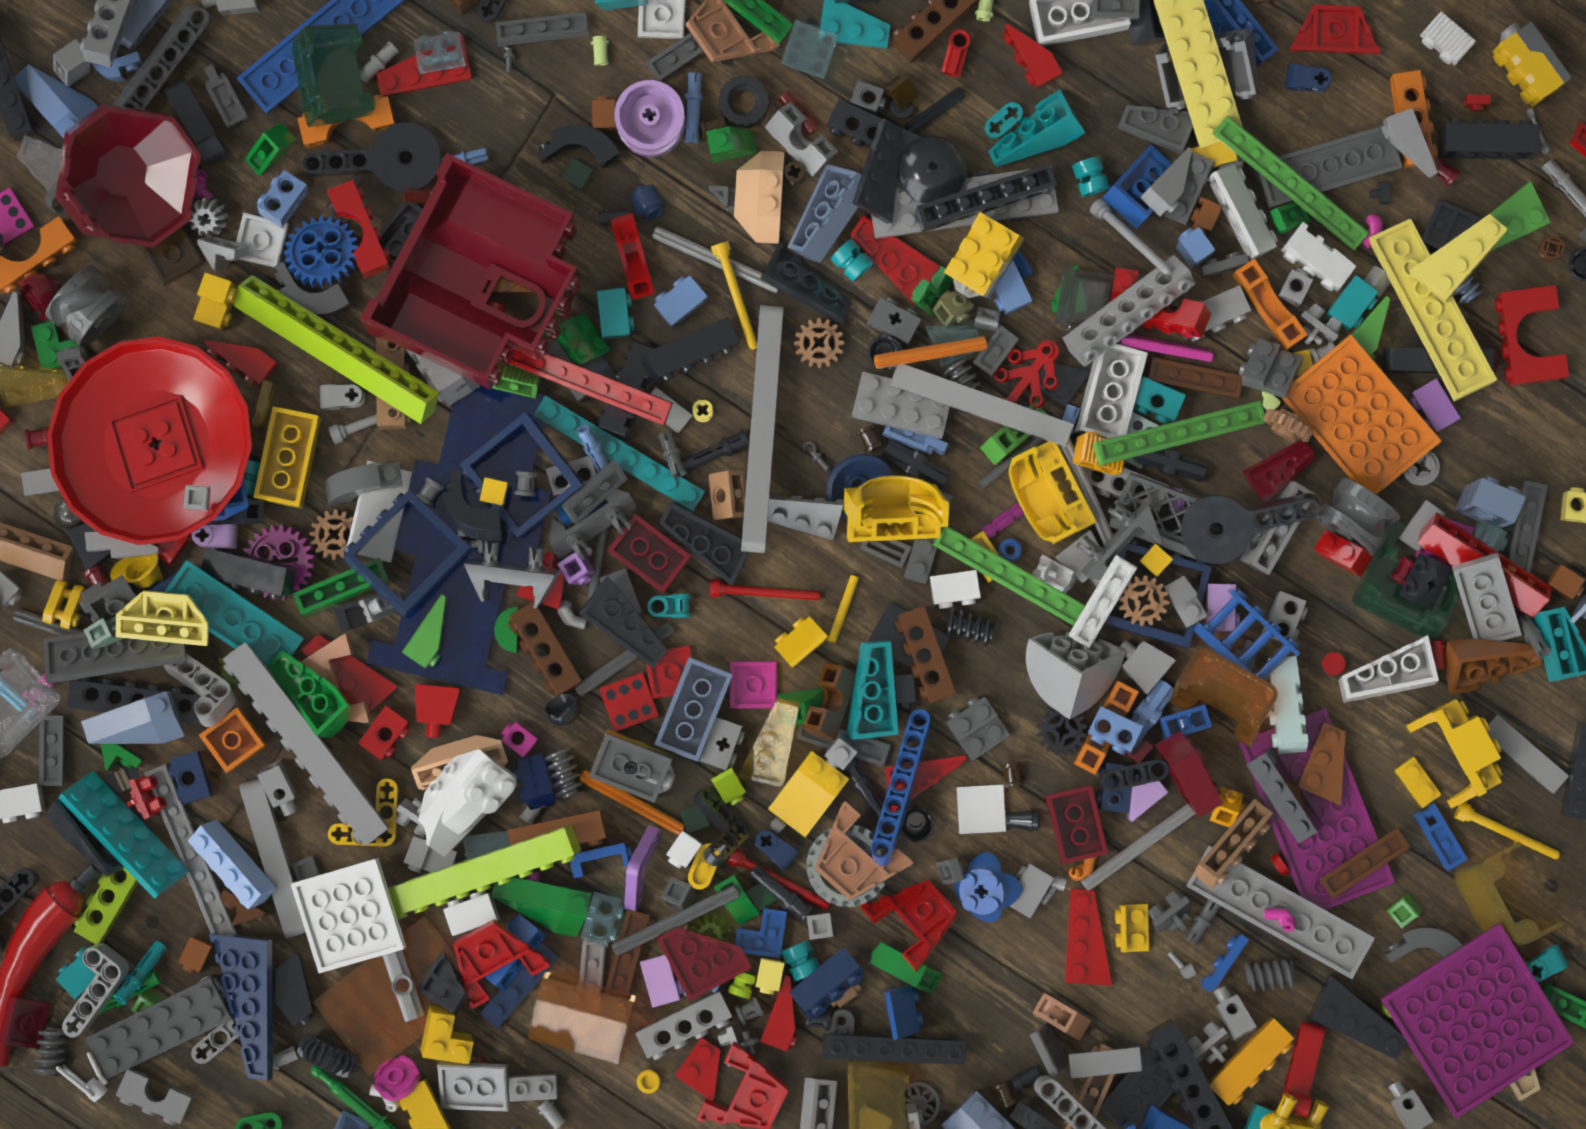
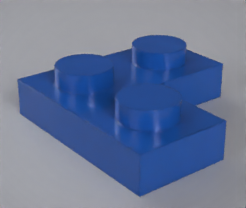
M764 908L761 930L737 928L735 945L741 946L744 953L780 958L787 911Z

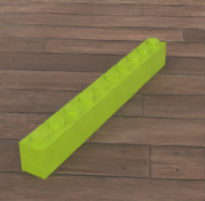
M250 276L238 285L234 306L418 423H423L434 414L440 392L255 276Z
M571 824L390 886L388 890L399 920L408 916L407 912L414 910L416 914L427 910V905L435 903L437 907L448 903V898L456 896V899L470 895V890L477 889V892H481L491 888V883L498 882L499 885L512 881V876L519 874V877L522 878L533 874L532 869L540 867V870L543 871L553 867V862L561 860L563 864L576 859L574 855L579 853L581 848Z

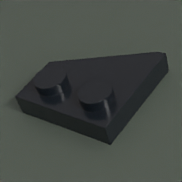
M1439 199L1421 239L1425 245L1439 250L1478 222L1480 217Z
M1044 364L1039 371L1041 392L1065 408L1091 371L1054 364L1059 385L1055 390H1049L1043 384V380L1046 377ZM1050 379L1048 381V386L1053 385L1055 380Z
M440 952L417 991L457 1015L468 997V993L448 956Z

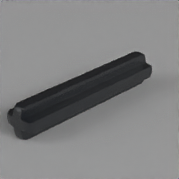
M960 87L955 88L906 123V130L914 134L964 99L966 96L964 91Z

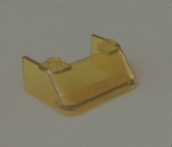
M1511 841L1457 870L1454 877L1455 883L1481 932L1483 933L1495 924L1500 923L1515 948L1531 943L1563 926L1562 921L1552 920L1539 928L1534 921L1529 919H1523L1514 923L1493 882L1500 879L1505 873V864L1501 856L1520 847L1519 841Z

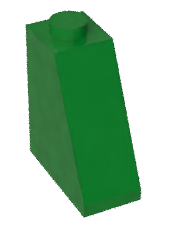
M728 126L706 131L712 163L757 154L752 130Z
M882 942L874 948L871 954V964L930 994L933 993L942 975L941 972L925 964L915 972L903 958L902 952Z

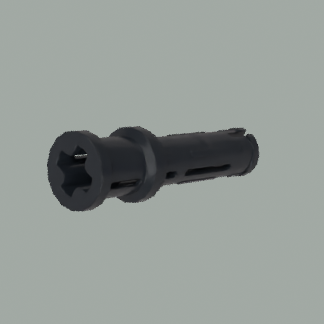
M741 429L740 433L731 437H723L720 443L682 458L681 461L686 473L722 456L727 455V457H731L733 453L741 449H749L750 443L744 430Z
M856 758L844 770H840L845 772L852 783V789L858 790L877 821H879L883 802L869 783V775H865L858 764V758Z
M758 864L752 868L753 871L749 872L748 876L781 902L782 908L792 912L797 917V921L801 922L812 910L813 906L811 904L807 905L802 901L795 891L790 892Z

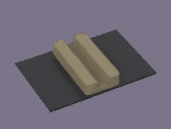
M124 767L104 778L108 787L116 795H119L131 789L129 780L140 777L136 767H133V769Z

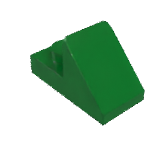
M1295 202L1270 211V218L1278 235L1299 227L1302 222L1306 224L1311 221L1309 214Z
M101 744L106 771H111L119 758H122L120 763L130 769H133V767L141 768L145 762L143 758L121 744Z

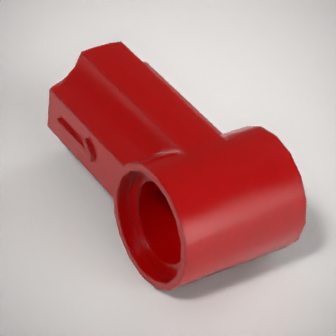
M956 30L951 34L941 73L960 78L970 45V36L966 31ZM957 36H962L966 40V44L962 47H957L953 39Z

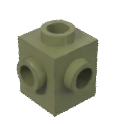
M949 290L940 297L932 311L943 326L947 328L957 322L958 324L965 322L970 317L969 312L974 305L970 298L956 290L953 292Z

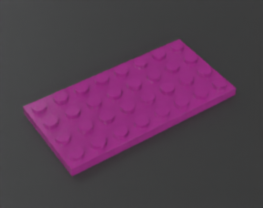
M1326 708L1305 716L1306 733L1304 734L1308 735L1306 752L1278 754L1277 748H1274L1297 784L1322 723L1332 725ZM1275 728L1238 742L1246 764L1257 755L1273 747L1272 734H1275ZM1345 755L1341 805L1300 789L1324 825L1317 833L1300 843L1296 841L1250 771L1263 806L1273 813L1269 822L1299 896L1327 910L1395 883L1388 863L1333 899L1330 898L1318 880L1378 840Z

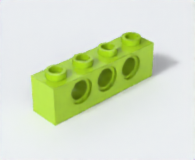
M126 868L123 869L127 874L124 882L117 880L116 873L109 877L102 874L98 881L100 887L96 893L92 892L87 899L86 905L88 907L84 914L81 912L79 918L74 922L76 928L73 932L94 944L104 942L138 884V881ZM108 889L112 890L115 894V898L111 903L107 902L104 898V894ZM95 910H99L103 914V919L100 923H96L93 920L92 915Z

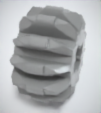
M208 197L203 198L202 201H195L194 206L191 207L192 215L190 222H194L191 229L198 228V235L206 233L207 237L213 236L214 233L217 235L221 233V228L227 225L224 219L228 217V214L221 211L225 205L218 206L217 199H213L210 202Z

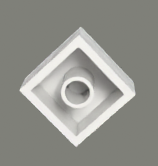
M484 890L469 895L471 900L464 902L463 898L447 903L448 908L443 909L452 936L480 927L493 919L496 921L501 919L491 893L486 894Z

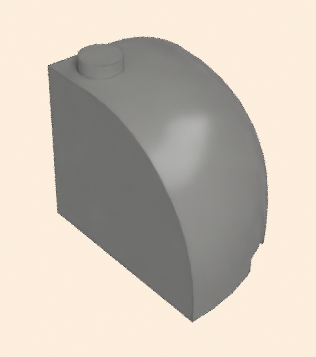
M1053 632L1034 636L1029 639L1026 649V666L1030 680L1041 698L1068 719L1088 710L1106 693L1115 680L1126 653L1120 647L1102 639H1099V642L1093 641L1090 648L1069 637L1070 632H1066L1065 636H1054Z

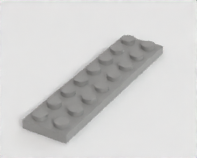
M1027 170L966 178L960 192ZM902 187L896 188L893 222L886 224L871 215L875 239L922 233L915 213L916 207L922 203L909 197ZM1053 190L983 214L996 222L1058 213L1056 192ZM978 215L930 231L971 226Z
M1208 846V848H1207V850L1205 851V853H1204L1202 859L1207 855V853H1208L1213 847ZM1241 863L1236 868L1231 866L1227 871L1229 876L1221 885L1217 883L1212 889L1193 873L1186 887L1353 979L1375 939L1371 935ZM1264 908H1286L1296 920L1295 929L1292 932H1286L1277 920H1265Z

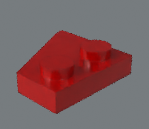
M701 1037L675 1076L710 1101H713L721 1049Z

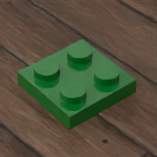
M586 313L561 323L560 328H562V331L557 341L572 363L584 366L607 355L611 351Z

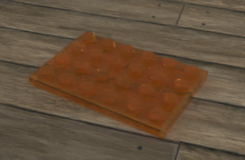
M426 916L402 933L406 944L403 953L411 976L415 980L416 990L440 952L448 956L464 985L456 955ZM383 956L366 960L313 1001L346 1047L359 1056V1064L368 1076L376 1072L381 1064L390 1061L423 1036L429 1005L440 1006L417 991L425 1015L405 1022L396 994L392 990V982ZM404 978L399 979L398 988L401 991H407L410 986L408 980Z

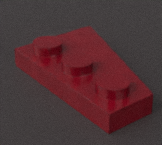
M1300 440L1242 472L1244 478L1260 500L1266 503L1316 458L1306 441Z

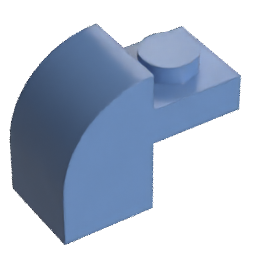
M134 52L119 58L116 55L111 68L95 63L92 64L107 80L122 82L125 81L122 72L131 73L137 71L139 66L143 64V60L138 52Z

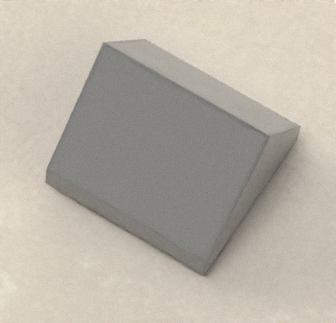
M1374 266L1364 279L1366 283L1378 291L1376 294L1378 298H1380L1391 283L1387 277L1386 270Z
M978 306L973 327L996 332L1001 312Z

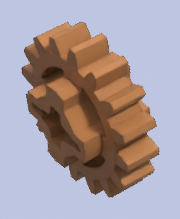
M820 318L817 319L816 324L808 320L809 326L801 325L800 328L803 332L796 333L795 335L800 339V341L794 342V346L800 347L796 351V355L802 354L801 362L803 363L808 360L810 368L814 363L817 364L818 369H821L823 363L830 367V360L837 362L838 359L835 355H842L843 353L839 346H843L844 341L838 339L843 334L842 332L836 333L837 325L835 324L830 327V320L828 319L825 324L821 323ZM824 329L825 331L823 333H815L813 330ZM832 336L835 341L834 350L829 347V340ZM805 337L810 341V346L806 351L803 345ZM825 338L823 342L824 348H821L819 346L814 349V340L817 339L818 341H820L821 339ZM815 354H823L825 358L817 359L813 358Z
M1268 409L1263 417V421L1272 426L1271 430L1274 431L1273 433L1291 442H1295L1296 439L1308 442L1313 433L1309 427L1304 425L1305 421L1302 420L1303 418L1285 409H1281L1280 412Z
M334 509L333 515L325 511V518L317 516L319 523H312L311 525L315 528V532L309 533L310 536L315 537L311 545H318L315 551L317 553L324 551L323 557L326 559L330 554L332 560H336L337 555H340L342 559L344 558V549L348 544L346 532L349 529L351 531L354 518L346 519L347 512L345 511L341 516L336 509ZM341 520L343 522H340L338 525H332L329 521ZM323 528L325 530L324 538L321 541L320 532ZM332 530L336 532L340 530L338 533L340 538L338 540L330 539L333 536L331 534ZM332 545H339L342 549L329 550L328 548Z
M1146 575L1143 576L1142 581L1137 576L1134 577V584L1128 582V588L1122 592L1124 596L1118 599V601L1123 602L1119 610L1126 611L1123 618L1125 619L1130 616L1132 618L1130 623L1134 624L1138 620L1141 627L1145 621H1147L1149 626L1153 625V618L1160 621L1159 613L1165 614L1167 612L1163 605L1169 604V601L1163 598L1168 595V592H1161L1160 590L1164 585H1155L1156 578L1149 582ZM1137 586H1146L1141 592L1132 590ZM1154 591L1158 595L1159 604L1158 602L1154 601L1152 595ZM1147 594L1146 601L1149 602V605L1145 604L1140 608V601L1137 599ZM1128 599L1133 602V612L1129 608ZM1145 610L1154 611L1150 616H1141Z

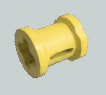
M698 400L694 403L693 416L697 421L704 423L712 418L714 411L709 401ZM707 406L708 415L702 414L699 416L698 407L704 408Z

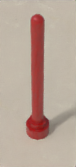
M711 579L710 597L719 598V596H724V594L818 601L822 597V594L818 591L740 585L731 586L726 585L725 582H720V579Z
M739 848L730 855L727 864L733 867L743 866L753 871L752 868L758 863L746 858L747 855ZM759 865L787 890L795 891L798 893V896L825 910L830 908L831 904L822 897Z

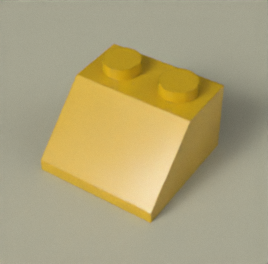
M802 616L792 625L795 629L790 634L784 632L775 640L777 645L774 648L792 669L828 638L810 616L807 619Z

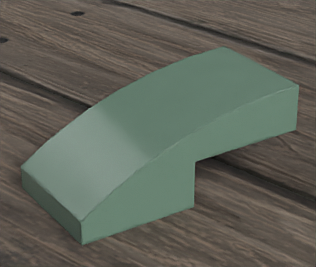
M116 616L109 621L102 618L84 629L92 649L102 648L125 639L116 637Z

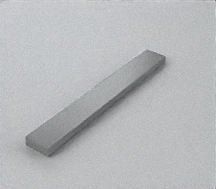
M905 364L897 365L890 383L891 386L1063 447L1067 446L1074 427L1072 423Z
M164 764L145 772L146 777L155 775L158 780V787L151 790L154 798L161 795L165 797L167 807L160 812L180 861L189 870L186 875L210 933L238 935L235 926H231L233 921L227 907L223 905L224 900L219 898L221 892L209 864L194 850V847L188 841L195 833L183 801H179L175 792L176 784L170 775L168 765Z

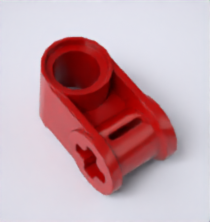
M192 533L180 540L155 543L154 546L161 549V554H157L158 558L170 567L192 540Z

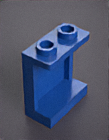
M625 842L575 854L576 859L570 861L573 877L578 878L586 875L583 865L584 861L616 854H622L624 866L627 867L633 855L632 846L627 847Z

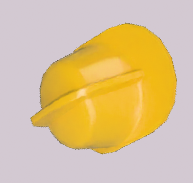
M157 554L123 558L114 565L110 574L112 581L123 575L128 583H132L141 589L147 588L163 579L160 566L158 565L159 558Z

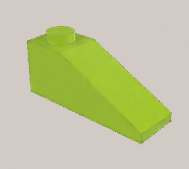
M733 768L711 779L725 804L730 802L733 806L744 799L743 794L746 791Z

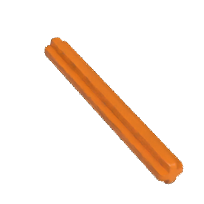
M977 337L874 356V364L879 369L983 351L987 349V341L985 337Z
M587 770L583 771L580 777L582 783L677 835H680L685 827L683 823L621 789L590 778V772Z

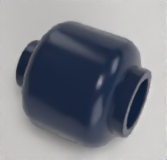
M642 184L633 190L630 202L638 216L651 220L663 212L664 199L654 185L645 186Z

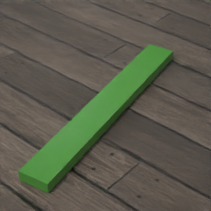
M1228 115L1225 116L1212 134L1353 251L1369 234L1367 230Z
M1260 400L1093 443L1098 465L1101 466L1258 426L1267 422L1263 421L1265 412Z
M943 527L940 531V538H936L933 543L934 546L1073 626L1085 608L1084 604L950 527Z

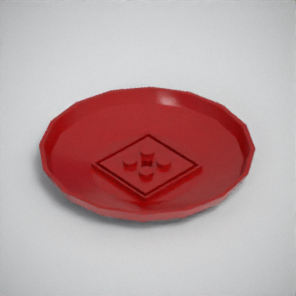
M160 336L118 342L84 362L58 395L47 433L51 476L69 510L100 535L136 545L180 540L213 521L240 488L252 448L248 406L229 371L199 347ZM155 438L158 441H162V444L159 445L158 450L154 447H151V445L154 444ZM186 485L211 487L209 511L183 508Z

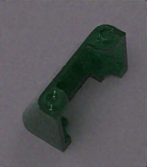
M357 24L304 26L293 41L292 54L308 127H319L370 116L375 110L374 97H371L368 92L363 93L356 52L359 46L362 45V35L358 32Z
M1384 540L1365 569L1353 595L1352 602L1355 606L1421 638L1428 635L1429 640H1435L1448 625L1460 595L1454 572H1450L1432 611L1400 596L1399 593L1403 586L1389 578V575L1394 573L1400 563L1397 557L1399 549L1393 542Z

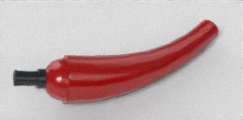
M89 863L77 877L74 876L70 881L63 880L54 882L51 885L47 884L26 909L14 931L0 967V1036L10 997H24L29 982L45 956L67 929L79 918V912L84 901L83 893L88 889L87 886L101 874V871L92 863ZM0 1044V1067L9 1066L11 1046Z

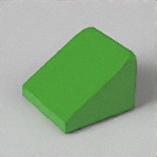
M1406 893L1387 909V912L1403 928L1420 915L1422 908L1409 893Z
M149 988L141 993L131 1011L136 1013L164 998Z

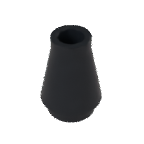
M1030 809L1006 813L1005 825L1006 827L1029 832L1039 830V811Z

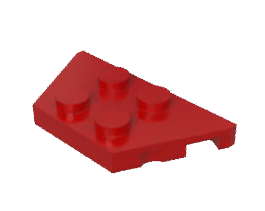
M1313 5L1293 41L1290 51L1379 55L1380 48L1373 39L1372 31L1365 22L1360 6Z

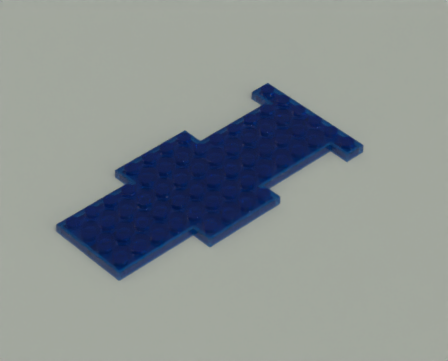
M480 385L479 388L453 403L439 464L415 460L408 490L414 495L419 494L426 483V477L443 486V491H439L433 501L434 506L425 505L458 535V529L451 523L447 515L443 499V492H448V480H452V471H462L463 468L460 464L524 412H529L543 430L545 423L533 415L547 395L537 393L535 399L494 388L490 390ZM524 425L520 426L472 465L483 481L484 478H490L509 483L504 508L519 527L549 504L552 493L534 488L535 496L515 495L518 487L517 471L533 472L539 444ZM462 474L465 502L476 509H490L492 505L489 502L480 501V496L475 490L478 488L473 481L469 482ZM409 502L404 506L394 546L395 551L416 555L406 599L457 548ZM502 519V540L499 541L498 561L500 563L529 566V546L536 545L537 551L545 519L521 538H517L515 535L512 537L504 528L506 523ZM467 539L464 541L469 545V541H474L476 539ZM478 547L470 548L469 553L405 618L401 616L394 645L371 640L366 663L503 695L508 673L486 668V663L506 584L490 582L489 599L483 602L480 600L465 568V563L472 559L484 560V553L479 554ZM442 594L448 600L441 650L438 653L440 658L434 667L429 666L426 669L402 653V651Z

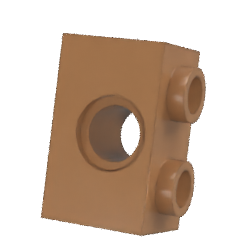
M730 470L709 474L713 520L744 518L746 495L745 470Z

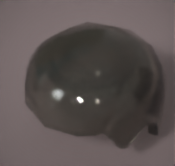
M63 497L57 501L54 506V519L57 525L65 528V530H69L86 524L69 510Z

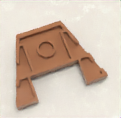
M705 0L685 24L711 62L775 51L780 46V44H777L764 32L749 39L723 0Z
M349 633L338 637L301 661V663L339 688L332 659L354 653ZM367 701L350 704L348 721L361 723L372 721Z
M844 801L814 869L848 900H851L911 866L914 862L897 848L891 863L885 866L876 864L868 854L845 835V832L860 817V814Z

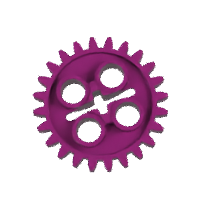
M271 525L270 531L267 528H262L263 535L254 533L256 541L248 540V543L252 546L250 549L244 548L248 556L270 562L297 557V562L282 563V565L297 568L293 593L296 592L295 590H302V584L310 585L307 577L315 576L310 572V568L317 567V565L311 563V560L317 558V556L310 555L309 553L314 549V546H306L310 539H301L303 534L301 531L294 534V527H289L286 531V525H280L279 530L276 525ZM288 543L292 546V552L289 555L285 553V546ZM266 547L270 550V555L267 559L263 557V550ZM264 592V598H269V593ZM283 596L282 600H287L288 596Z

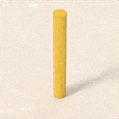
M850 575L827 641L837 642L859 577Z

